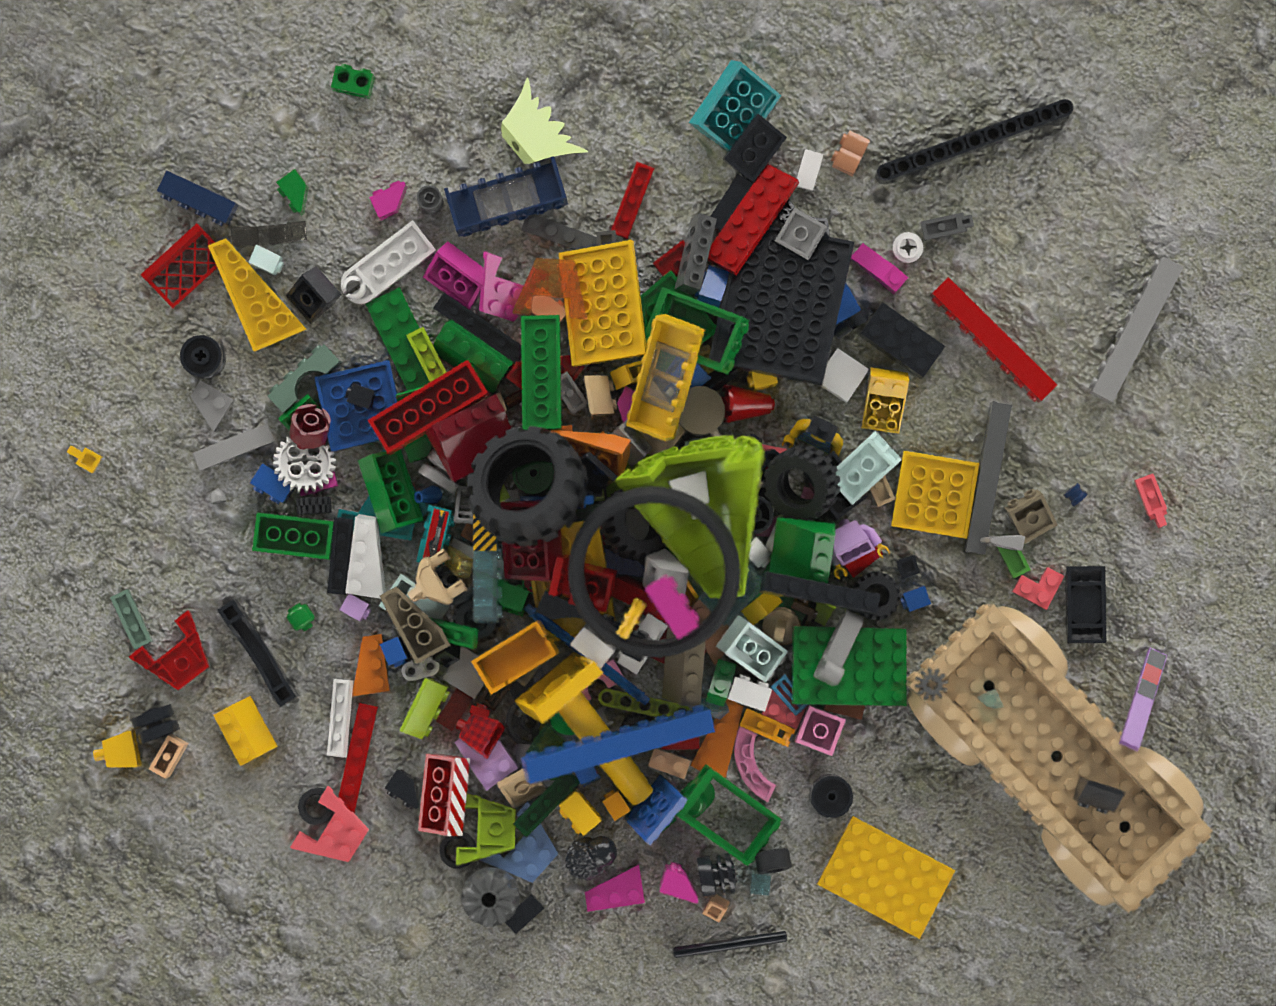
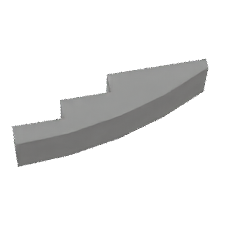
M268 424L192 454L199 471L272 444L274 439Z

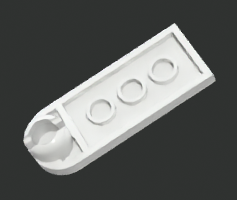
M412 220L343 274L341 279L342 291L346 295L356 286L360 285L359 289L352 294L349 293L346 297L355 304H366L436 252V249Z

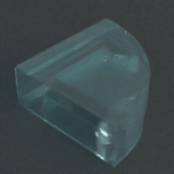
M996 689L977 697L987 707H1004Z

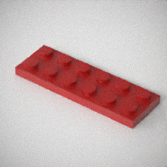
M767 164L712 243L708 261L737 275L798 186L799 180Z

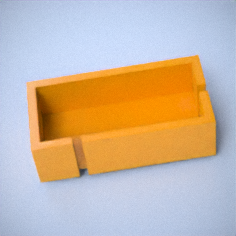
M541 620L534 622L471 661L490 694L497 692L560 653L552 638L547 639L546 636L549 633Z

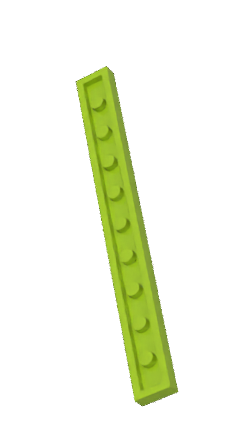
M424 327L406 335L430 382L446 373ZM504 484L501 489L500 502L511 498Z

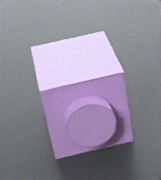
M348 594L340 611L358 621H362L368 618L371 609H369L371 604L353 594Z

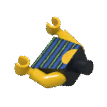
M812 416L809 419H799L791 429L790 434L785 435L782 446L788 442L790 443L789 448L793 447L795 438L827 454L835 451L839 457L843 447V439L838 434L839 428L817 416Z

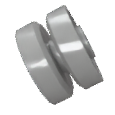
M431 449L427 459L436 466L433 468L428 464H422L418 472L454 494L459 486L458 483L452 482L436 451Z

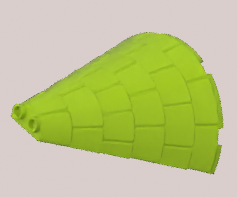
M733 435L691 441L689 445L684 446L680 450L674 446L638 462V467L632 472L630 469H627L615 480L616 484L624 492L641 487L670 488L668 485L669 481L705 471L709 497L707 505L723 520L734 539L740 561V584L737 597L745 594L751 539L755 522L754 517L758 501L757 494L764 457L762 445L758 440L747 436L734 440ZM659 503L636 505L635 507L659 533L663 538L662 541L679 559L678 561L687 568L710 598L719 599L724 587L725 567L719 545L709 529L700 520L692 519V515L687 511H681L680 508Z

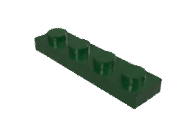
M572 773L559 776L514 821L513 825L525 837H528L580 784L579 780Z

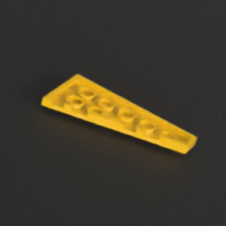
M226 238L208 245L254 352L307 330Z

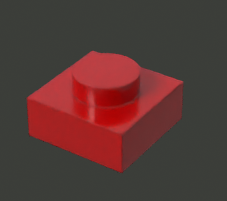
M477 703L476 706H471L469 713L489 718L491 711L487 710L488 706Z

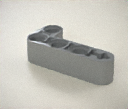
M848 610L843 612L815 670V678L830 686L839 683L844 673L842 666L858 635L864 618Z

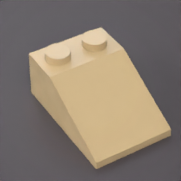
M584 376L591 418L614 415V410H617L616 399L611 398V392L614 391L613 381L608 380V376Z

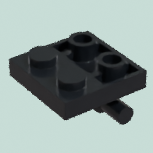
M588 452L581 456V463L586 468L588 484L584 489L587 491V496H593L595 500L597 498L596 493L615 482L618 476L598 460L596 456Z

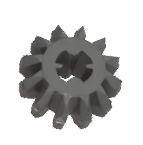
M927 668V674L921 670L920 674L923 678H915L917 681H921L920 684L914 685L915 688H921L917 694L920 696L925 693L924 700H927L930 695L931 701H935V694L942 698L943 696L940 691L947 692V689L943 688L942 685H947L948 681L941 680L946 675L942 673L938 676L939 669L937 668L934 670L933 675L931 668ZM930 679L936 682V686H933L934 689L932 690L930 687H927V682L930 683L928 681Z

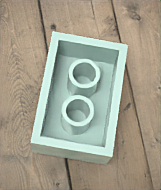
M739 615L716 645L717 648L765 683L788 652Z

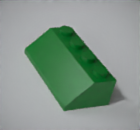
M452 319L445 323L433 344L438 356L453 367L468 360L486 390L492 394L496 392L505 375L514 364L513 361Z
M401 449L392 455L388 454L387 451H383L358 460L381 534L424 521L419 503L414 499L415 491Z

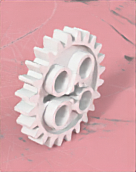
M286 437V443L281 441V448H276L277 454H274L273 457L276 460L273 462V467H276L274 473L280 474L278 481L284 479L283 486L290 484V490L297 487L298 493L301 491V488L304 489L305 493H308V489L311 488L315 492L316 486L322 489L323 483L328 484V478L333 477L332 472L335 471L336 467L333 464L336 463V459L332 458L334 457V452H329L330 445L302 450L289 437ZM315 451L318 453V455L312 456L309 454V452ZM296 452L299 455L292 457L289 453ZM317 469L319 473L313 474L310 470ZM298 470L300 474L294 475L291 471Z

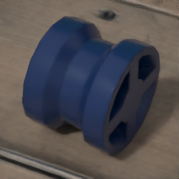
M1076 483L1063 494L1065 498H1069L1073 507L1088 495L1086 491L1080 489L1079 483Z

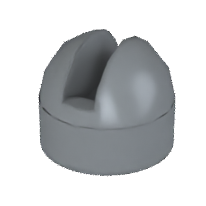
M215 489L210 495L211 504L227 501L226 495L222 490Z

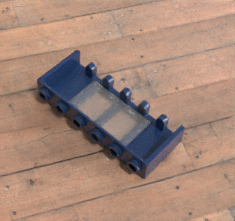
M552 156V162L541 165L540 162H534L533 168L522 171L521 167H517L514 169L515 174L508 176L498 173L496 174L497 179L486 182L485 178L478 179V185L467 187L466 183L459 185L460 190L449 193L448 188H444L458 237L470 236L478 231H487L492 226H504L516 219L524 220L529 215H541L546 211L561 209L568 205L555 157Z

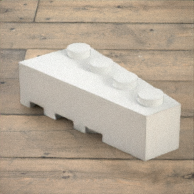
M358 514L354 524L345 593L380 598L379 595L385 593L386 588L379 524L374 516Z

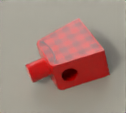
M472 714L468 721L459 719L456 723V729L461 731L459 738L485 759H488L505 730V727L498 720Z

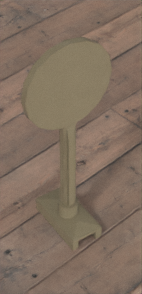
M706 386L689 388L679 425L685 431L694 435L711 434L712 437L721 436L717 428L721 425L725 416V405L722 398L715 390ZM760 480V483H759L758 492L760 491V489H761V487H762V484H763V483L761 482V480Z

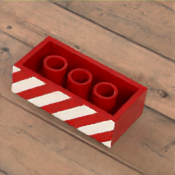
M426 754L418 831L444 836H462L470 758L445 754Z

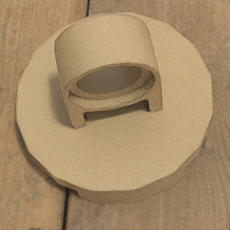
M778 607L765 617L763 632L779 645H788L792 643V626H801V621L793 610Z

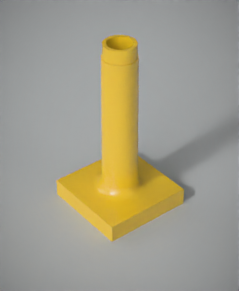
M575 652L571 653L514 700L523 713L541 723H544L558 711L580 741L586 736L597 737L600 736L601 732L611 731L581 692L601 676L603 672L594 660ZM630 756L600 764L601 768L632 805L643 802L653 792V788L647 781V778Z

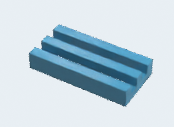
M784 674L770 687L794 715L797 716L808 705L796 704L798 709L795 710L776 688L779 685L792 699L791 692L784 686L782 681L785 680L791 688L792 682Z

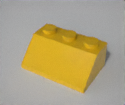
M251 696L213 715L240 766L278 747Z

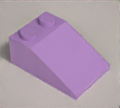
M461 739L454 742L463 757L470 758V767L486 791L519 767L500 739L488 759L482 757Z

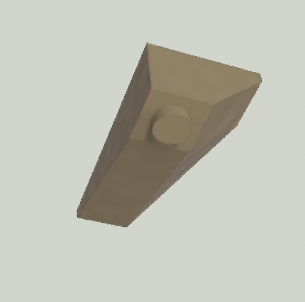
M394 587L379 595L414 664L450 646L442 629L399 588Z

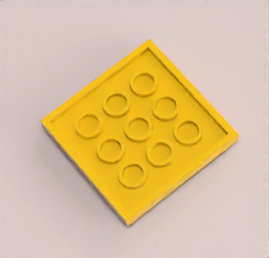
M903 451L891 526L967 539L980 463Z

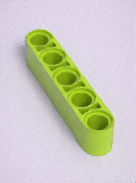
M610 688L603 689L599 693L598 698L599 702L604 706L654 717L674 715V712L680 708L690 710L688 706L649 697L650 708L642 710L639 707L640 701H636L630 694ZM604 692L612 694L613 699L611 702L607 703L602 700ZM623 696L631 698L632 703L629 706L621 704L620 700ZM661 704L669 706L667 714L659 713L658 707Z

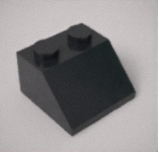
M315 266L300 276L286 294V297L306 320L312 324L333 306L342 294L321 270Z
M1079 777L1073 800L1078 801V806L1089 809L1091 805L1097 807L1096 811L1108 814V811L1115 812L1125 792Z

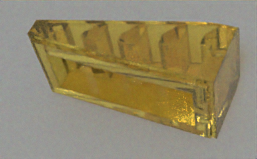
M448 546L447 556L450 559L445 561L444 564L457 577L469 578L473 559L453 546Z

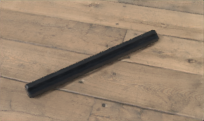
M786 931L678 946L673 948L675 958L781 943L787 941Z

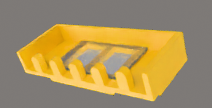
M667 314L656 315L652 322L651 335L647 340L646 354L642 358V368L637 377V387L632 395L631 409L627 413L626 426L663 441L675 439L705 329Z

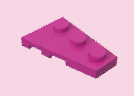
M639 864L585 891L587 911L645 903Z

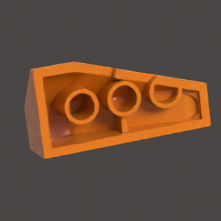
M562 430L550 431L557 432L564 437L580 457L590 452L618 477L625 472L630 456V439L613 434Z

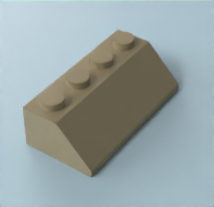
M667 624L668 627L666 639L676 637L670 626ZM706 641L686 652L665 657L662 698L684 706L700 705Z

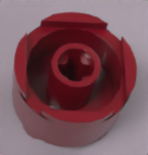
M305 404L299 406L292 415L289 434L299 449H314L326 444L331 419L328 412L323 408L322 410L316 408L317 405Z

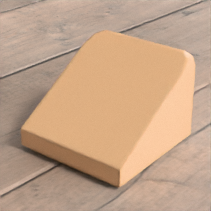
M716 894V896L710 897L702 914L720 922L728 909L730 901Z

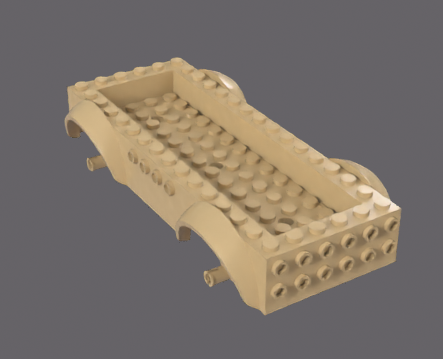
M983 604L976 610L977 614L974 617L968 618L962 624L963 628L960 631H955L948 638L949 641L945 645H940L934 651L935 655L932 658H927L920 665L921 668L917 672H912L906 678L908 680L906 685L909 688L907 695L909 706L922 726L940 746L965 765L973 766L981 763L991 773L990 777L997 784L1000 783L1005 788L1004 791L1011 798L1014 797L1018 801V806L1024 812L1027 811L1032 816L1031 819L1038 826L1041 825L1043 827L1041 838L1047 851L1059 868L1080 891L1099 905L1107 906L1116 903L1126 912H1134L1141 905L1139 902L1144 897H1150L1155 891L1154 888L1158 884H1163L1169 878L1168 874L1172 870L1176 871L1183 864L1181 861L1186 856H1192L1197 850L1196 847L1200 843H1205L1211 837L1210 833L1213 830L1201 819L1203 812L1202 798L1187 776L1157 752L1140 746L1138 751H1135L1119 743L1122 732L1118 733L1113 728L1115 724L1108 717L1104 719L1099 714L1101 712L1099 707L1094 703L1090 704L1086 700L1088 696L1081 689L1076 690L1066 679L1068 664L1062 650L1039 624L1013 608ZM927 668H931L933 675L934 670L937 668L939 669L938 676L942 673L946 675L941 680L948 681L947 685H942L943 688L947 689V692L940 691L943 696L942 698L935 694V701H931L930 695L927 700H924L925 693L920 696L917 694L921 688H915L914 685L920 684L921 681H917L915 678H923L920 674L921 670L927 674ZM932 679L928 680L930 683L927 682V687H930L931 690L934 689L933 686H936V682H933ZM986 681L994 683L993 691L986 692L983 685ZM1054 751H1057L1059 753V757L1057 760L1053 761L1051 759V754ZM1079 777L1124 791L1125 795L1115 812L1108 811V814L1096 811L1097 807L1091 805L1089 809L1078 806V801L1073 800ZM1123 821L1129 823L1127 832H1121L1119 829V825Z

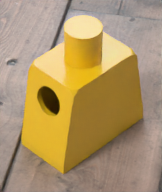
M135 730L103 740V749L93 751L94 760H105L107 768L138 767L142 765Z

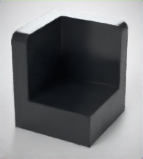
M449 643L450 646L434 654L432 660L445 667H449L460 660L461 646Z

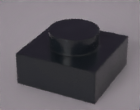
M915 555L896 560L901 579L920 574Z

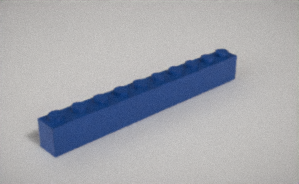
M696 705L692 707V710L686 712L685 710H679L674 712V715L668 717L667 715H661L656 717V720L650 722L648 720L640 721L636 726L630 727L626 725L619 727L618 731H604L597 737L586 736L579 742L568 741L563 743L561 747H547L544 749L545 751L540 753L536 751L529 752L525 757L521 758L525 780L529 784H533L715 732L711 711L703 705Z

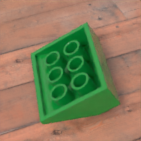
M777 517L769 572L828 584L835 542V524Z

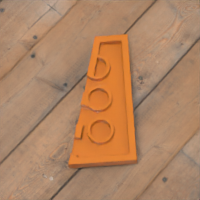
M729 699L726 700L724 707L720 708L713 721L715 732L706 734L690 766L701 771L704 765L707 764L726 778L743 711L742 705Z

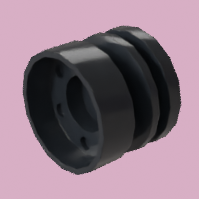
M724 853L725 862L722 863L720 854H717L716 864H712L709 856L697 858L703 898L716 896V887H720L722 894L726 895L725 886L727 885L730 887L731 894L736 893L735 867L729 853Z

